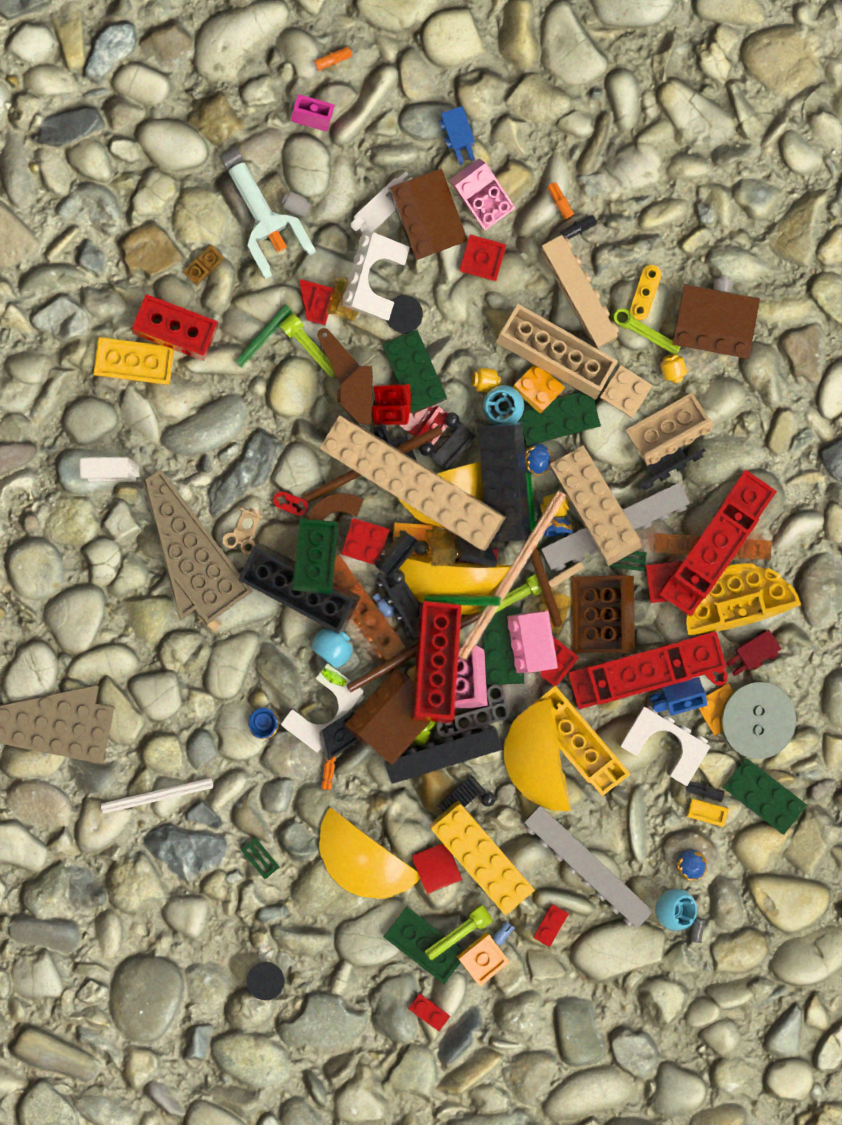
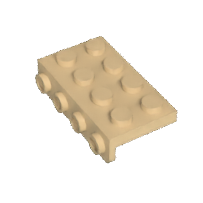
M690 393L626 429V433L645 464L649 465L657 463L661 457L667 454H673L679 447L692 443L700 435L708 434L714 427L712 420L708 418L693 393Z

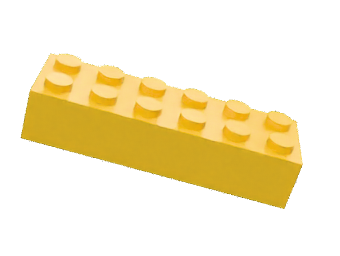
M458 800L429 824L430 829L505 915L535 891L527 879Z

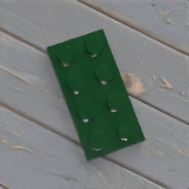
M418 330L382 344L398 383L410 384V410L412 414L447 400L445 391Z
M583 392L554 399L541 414L532 406L524 407L520 418V423H523V434L527 447L601 427L594 398Z
M300 518L293 590L332 594L338 522Z
M521 607L504 608L496 612L489 624H487L488 626L483 630L486 685L524 684V673H517L514 665L515 660L507 616L521 613Z
M746 757L722 787L783 835H785L807 806L805 802Z
M408 906L405 907L383 936L443 984L446 983L461 963L457 956L464 950L457 944H453L433 960L427 957L425 951L445 937V935Z

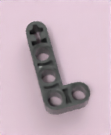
M491 685L487 689V698L490 706L454 716L457 731H454V727L449 728L448 733H445L444 730L440 731L442 722H438V734L448 737L507 719L509 707L502 687ZM493 688H498L501 691V695L497 699H493L490 696V691ZM499 706L506 709V714L503 717H497L495 714V710ZM479 712H485L488 715L487 720L483 723L477 720ZM462 717L469 719V725L466 728L458 725V721Z

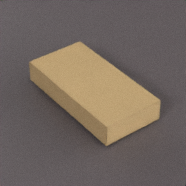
M578 562L549 580L550 587L553 588L584 568L583 564Z

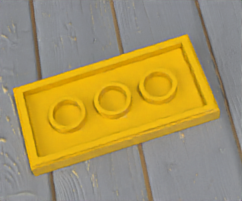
M98 337L93 375L170 385L174 350L157 344Z

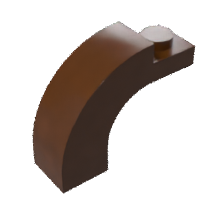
M343 493L328 496L311 509L307 519L324 521L326 517L336 512H343L358 517L364 499L352 494Z

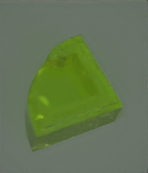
M323 668L321 674L330 683L345 687L347 680L328 668Z

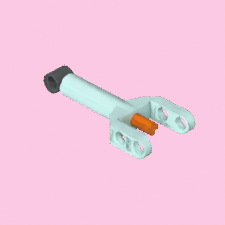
M235 146L219 155L255 220L247 246L264 278L268 279L272 274L257 241L261 242L269 237L276 252L283 251L287 246L279 231L287 228L286 225L288 224L302 249L309 256L316 253L298 218L271 211L247 165L242 163L244 159L238 148Z

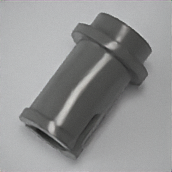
M695 918L692 923L693 927L689 941L702 943L704 927L707 926L705 924L706 920Z

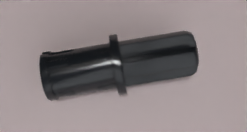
M590 215L579 222L575 221L573 225L562 231L560 230V235H563L564 239H571L579 234L583 235L582 232L597 225V220L593 215Z
M690 781L686 786L687 792L700 795L703 799L706 797L722 802L725 793L723 790L709 787V784L703 785Z

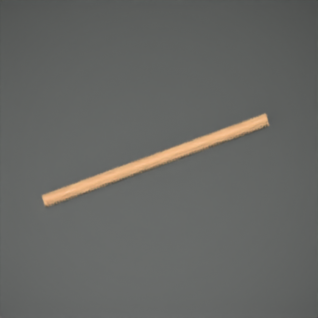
M557 490V494L552 498L553 500H551L549 506H547L548 508H546L538 521L537 527H534L533 533L528 537L529 539H527L525 545H523L524 547H522L514 560L512 568H509L508 574L504 576L505 578H503L494 594L497 597L499 595V597L501 596L504 599L503 597L507 595V591L512 587L510 584L513 585L514 578L517 579L518 572H521L522 566L526 564V560L531 556L530 554L532 553L530 551L533 552L534 548H536L534 545L537 546V541H539L538 539L541 540L542 533H545L546 527L552 521L551 518L555 517L554 515L556 514L554 512L557 513L558 509H560L558 506L561 507L562 500L566 499L565 496L567 495ZM488 605L485 607V611H483L473 627L474 630H471L470 636H467L466 642L461 646L462 648H460L458 656L464 660L469 657L468 655L472 651L471 648L474 649L475 642H478L479 636L483 634V630H485L486 626H488L487 624L493 618L494 611L498 610V605Z

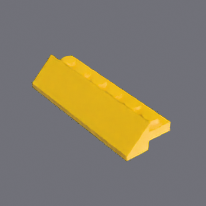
M555 685L534 703L545 699H552L558 733V748L586 781L591 783L603 796L631 773Z

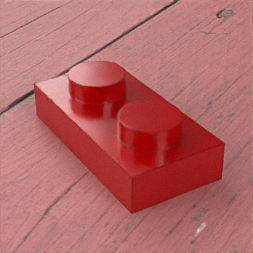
M551 904L533 938L550 947L569 913Z
M421 993L417 995L408 1008L439 1032L451 1017V1015Z

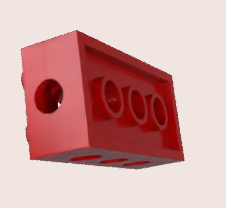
M146 294L133 324L132 333L138 337L205 361L218 329V321ZM156 318L162 320L158 324L153 323V320ZM173 325H178L180 327L178 330L175 331L170 329ZM191 332L198 333L196 337L188 336Z

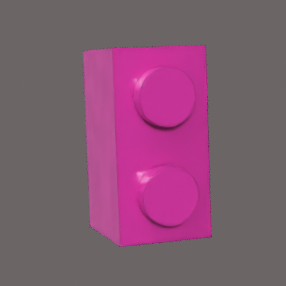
M298 94L291 122L327 132L335 105Z

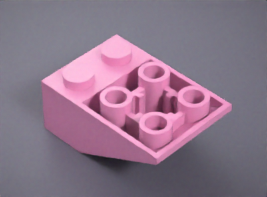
M480 158L448 180L484 230L515 209L488 165Z

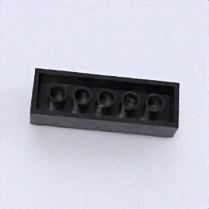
M500 423L478 426L484 503L506 517L491 542L524 541L531 534L523 423Z
M262 543L253 547L239 577V581L338 634L346 629L361 596L333 582L332 594L293 590L296 561Z
M490 724L479 727L480 731L474 733L472 730L462 732L461 737L455 739L454 736L443 738V742L439 744L433 741L424 744L425 748L417 750V747L408 749L406 754L401 755L393 765L384 761L391 784L502 750L495 726L491 727Z

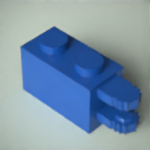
M463 106L441 113V119L439 120L441 130H446L448 136L445 138L448 149L452 148L453 153L455 152L459 165L464 164L460 150L463 149L467 150L468 158L471 161L475 160L471 148L475 146V140Z
M699 677L662 687L663 691L653 693L649 698L655 712L668 710L670 716L707 706L705 690Z

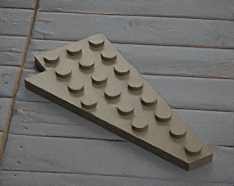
M160 469L145 479L144 483L178 616L182 620L193 611H196L203 622L208 625L253 591L248 585L239 581L240 573Z
M97 685L0 706V744L103 764L115 707L96 704L99 686Z

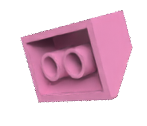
M548 611L523 612L507 616L511 647L515 660L514 665L517 673H530L558 668Z
M475 645L474 649L471 648L472 651L466 660L458 656L455 708L487 706L484 649Z

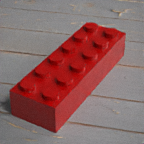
M423 601L420 605L412 720L451 723L454 720L462 605Z

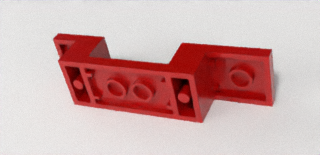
M745 469L713 515L712 521L685 560L675 570L659 596L691 617L702 600L706 599L759 522V517L777 491Z
M717 631L628 657L571 671L568 674L579 710L687 681L694 677L726 669L727 666Z

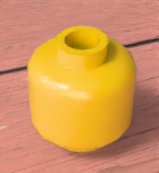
M676 353L663 357L660 368L664 379L672 381V383L682 381L683 377L687 374L684 358Z
M478 368L472 374L471 384L477 392L488 393L492 388L500 386L501 377L498 376L495 369Z
M557 493L543 497V504H540L542 514H544L546 508H548L547 506H549L551 500H553L552 498ZM567 497L565 500H562L561 507L558 506L560 509H558L557 513L554 512L556 514L554 515L555 517H562L567 514V510L570 509Z

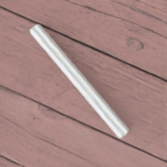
M207 778L101 804L102 813L113 812L211 789L214 785L212 778Z

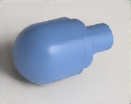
M379 593L372 597L377 603V610L382 616L389 618L394 615L395 610L393 606L389 607Z

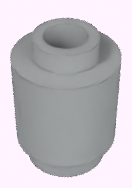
M291 192L290 195L286 193L281 203L284 205L283 209L299 217L300 215L305 217L311 203L307 202L308 199L294 192Z
M718 276V279H714L713 289L732 292L733 281H730V277Z

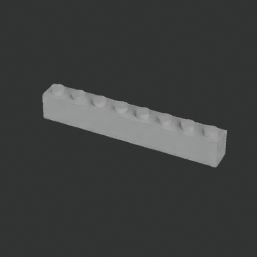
M678 483L623 509V512L634 530L639 527L644 530L652 526L651 522L656 519L661 522L669 518L668 513L673 511L679 513L686 510V505L690 502L681 484ZM586 528L541 549L550 570L555 569L556 572L565 568L566 562L572 560L575 563L584 559L583 554L589 552L592 555L599 551Z
M539 805L524 821L526 826L524 828L532 835L536 833L540 837L539 842L545 848L550 846L555 851L553 855L560 862L564 859L569 864L567 868L574 875L578 872L583 877L581 881L588 888L593 886L597 890L595 894L602 901L607 899L611 903L609 907L616 914L622 913L625 916L623 920L631 928L633 925L639 928L652 914L653 910L544 808Z

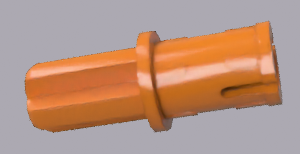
M345 47L333 53L330 51V54L314 61L318 71L332 65L337 66V63L351 58L352 52L349 47Z
M553 182L548 185L547 188L555 201L554 206H557L563 219L565 220L574 215L575 213L570 207L567 197H564L558 184Z

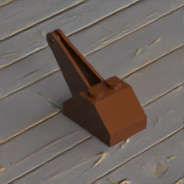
M320 329L317 333L318 339L341 385V389H337V402L341 404V407L359 426L372 427V366H360L328 329ZM323 333L327 334L325 338L322 337Z

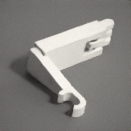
M407 172L403 173L398 179L394 178L353 217L354 221L351 222V227L361 235L363 232H375L396 212L388 188L405 182L404 179L409 174Z

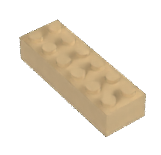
M563 235L542 245L540 252L592 346L599 350L615 341L619 330L614 322H610L608 318L610 314L606 306H601L599 293L595 288H591L589 275L586 271L583 272L580 265L582 263L579 257L571 252L572 245L569 239H564Z
M517 304L496 341L499 345L595 400L618 362L616 359L520 304Z
M584 445L550 464L552 473L567 495V498L608 566L642 548L640 538Z

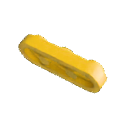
M648 265L643 269L630 307V313L638 321L647 318L661 278V271L655 265ZM653 271L655 277H649L648 272ZM644 289L649 291L648 296L643 295L642 291ZM638 307L643 309L642 314L637 313L636 309Z

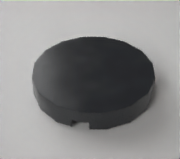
M407 295L397 296L391 301L394 302L389 320H386L389 327L395 332L402 334L415 331L423 319V309L420 303L415 298Z
M260 962L250 969L246 985L249 992L255 998L271 1000L282 992L285 985V977L282 970L276 964Z

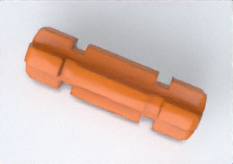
M336 756L330 760H327L325 757L324 780L321 784V788L324 790H331L332 788L331 779L333 780Z

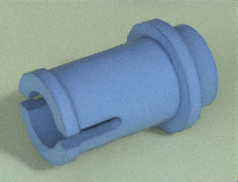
M505 920L499 930L492 934L493 941L499 946L502 943L505 944L504 940L515 928Z

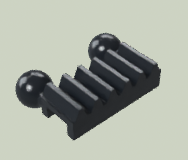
M454 412L446 414L444 422L448 427H455L456 429L436 451H434V445L429 441L419 446V452L423 456H430L445 471L476 437L459 422V416Z
M400 530V536L394 537L395 542L389 543L390 548L384 549L385 555L380 554V561L375 560V567L390 577V581L394 585H401L405 581V574L398 569L414 550L421 556L429 552V544L426 541H418L405 530Z
M471 775L437 806L442 812H445L458 800L465 808L466 805L479 795L481 804L485 807H490L495 803V796L491 792H486Z

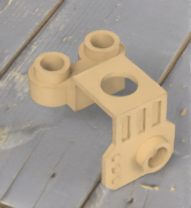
M238 507L237 509L241 510L242 514L233 533L224 535L223 544L228 548H234L239 543L241 544V551L246 555H250L251 551H247L245 546L251 544L252 549L256 546L252 538L260 518L263 519L264 517L260 515L261 511L250 508L248 511ZM251 518L254 525L251 529L243 527L244 519ZM229 537L234 538L233 544L227 542Z

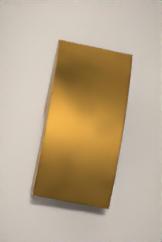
M212 244L183 273L197 286L226 258Z

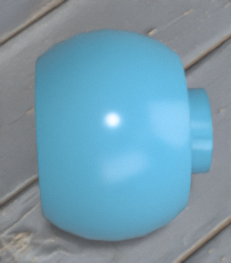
M508 385L492 388L483 400V413L492 424L516 423L524 411V401L521 394L515 388ZM503 393L502 395L504 396V398H500L496 402H493L497 395ZM503 401L509 403V409L506 412H503L500 407ZM492 405L495 406L499 416L496 417L493 413ZM513 412V414L509 418L504 419L505 415H509Z
M328 628L320 630L314 636L311 643V649L334 668L345 665L353 652L352 645L348 643L351 639L344 632L338 634Z
M670 889L662 893L655 905V914L663 927L671 931H681L691 926L697 915V905L694 898L688 892L682 889Z

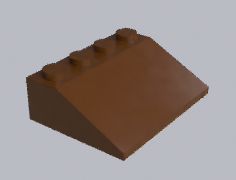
M442 169L388 188L414 261L468 241Z
M684 284L673 334V345L749 359L760 298Z
M634 576L572 577L573 653L635 652Z
M397 668L393 670L345 723L351 735L390 765H393L431 722L412 720L415 682Z

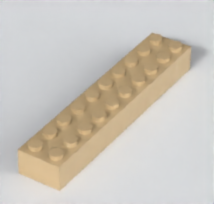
M339 415L320 447L324 452L481 550L488 548L506 518L501 513L345 416Z

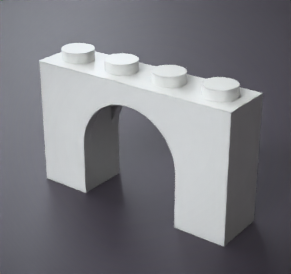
M363 232L359 239L357 254L354 257L352 272L348 277L349 282L343 295L342 306L378 320H389L394 302L373 293L369 287L368 273L373 263L379 259L393 265H405L410 247L374 232Z
M128 457L80 458L81 478L88 479V482H136V477H139V466Z
M329 663L326 664L316 679L329 688L338 699L339 707L335 718L326 724H314L292 709L281 723L284 728L317 753L319 750L323 751L319 731L352 711L350 709L354 704L359 705L365 697L362 695L364 690L361 688L350 693L346 684L351 682V680Z
M650 705L647 708L643 706L619 746L638 756L647 739L653 733L663 730L672 732L680 741L681 754L669 776L687 786L711 747L707 745L708 740L700 735L697 738L692 736L690 729L683 725L680 728L674 725L675 720L666 715L664 718L657 715L658 712H655Z

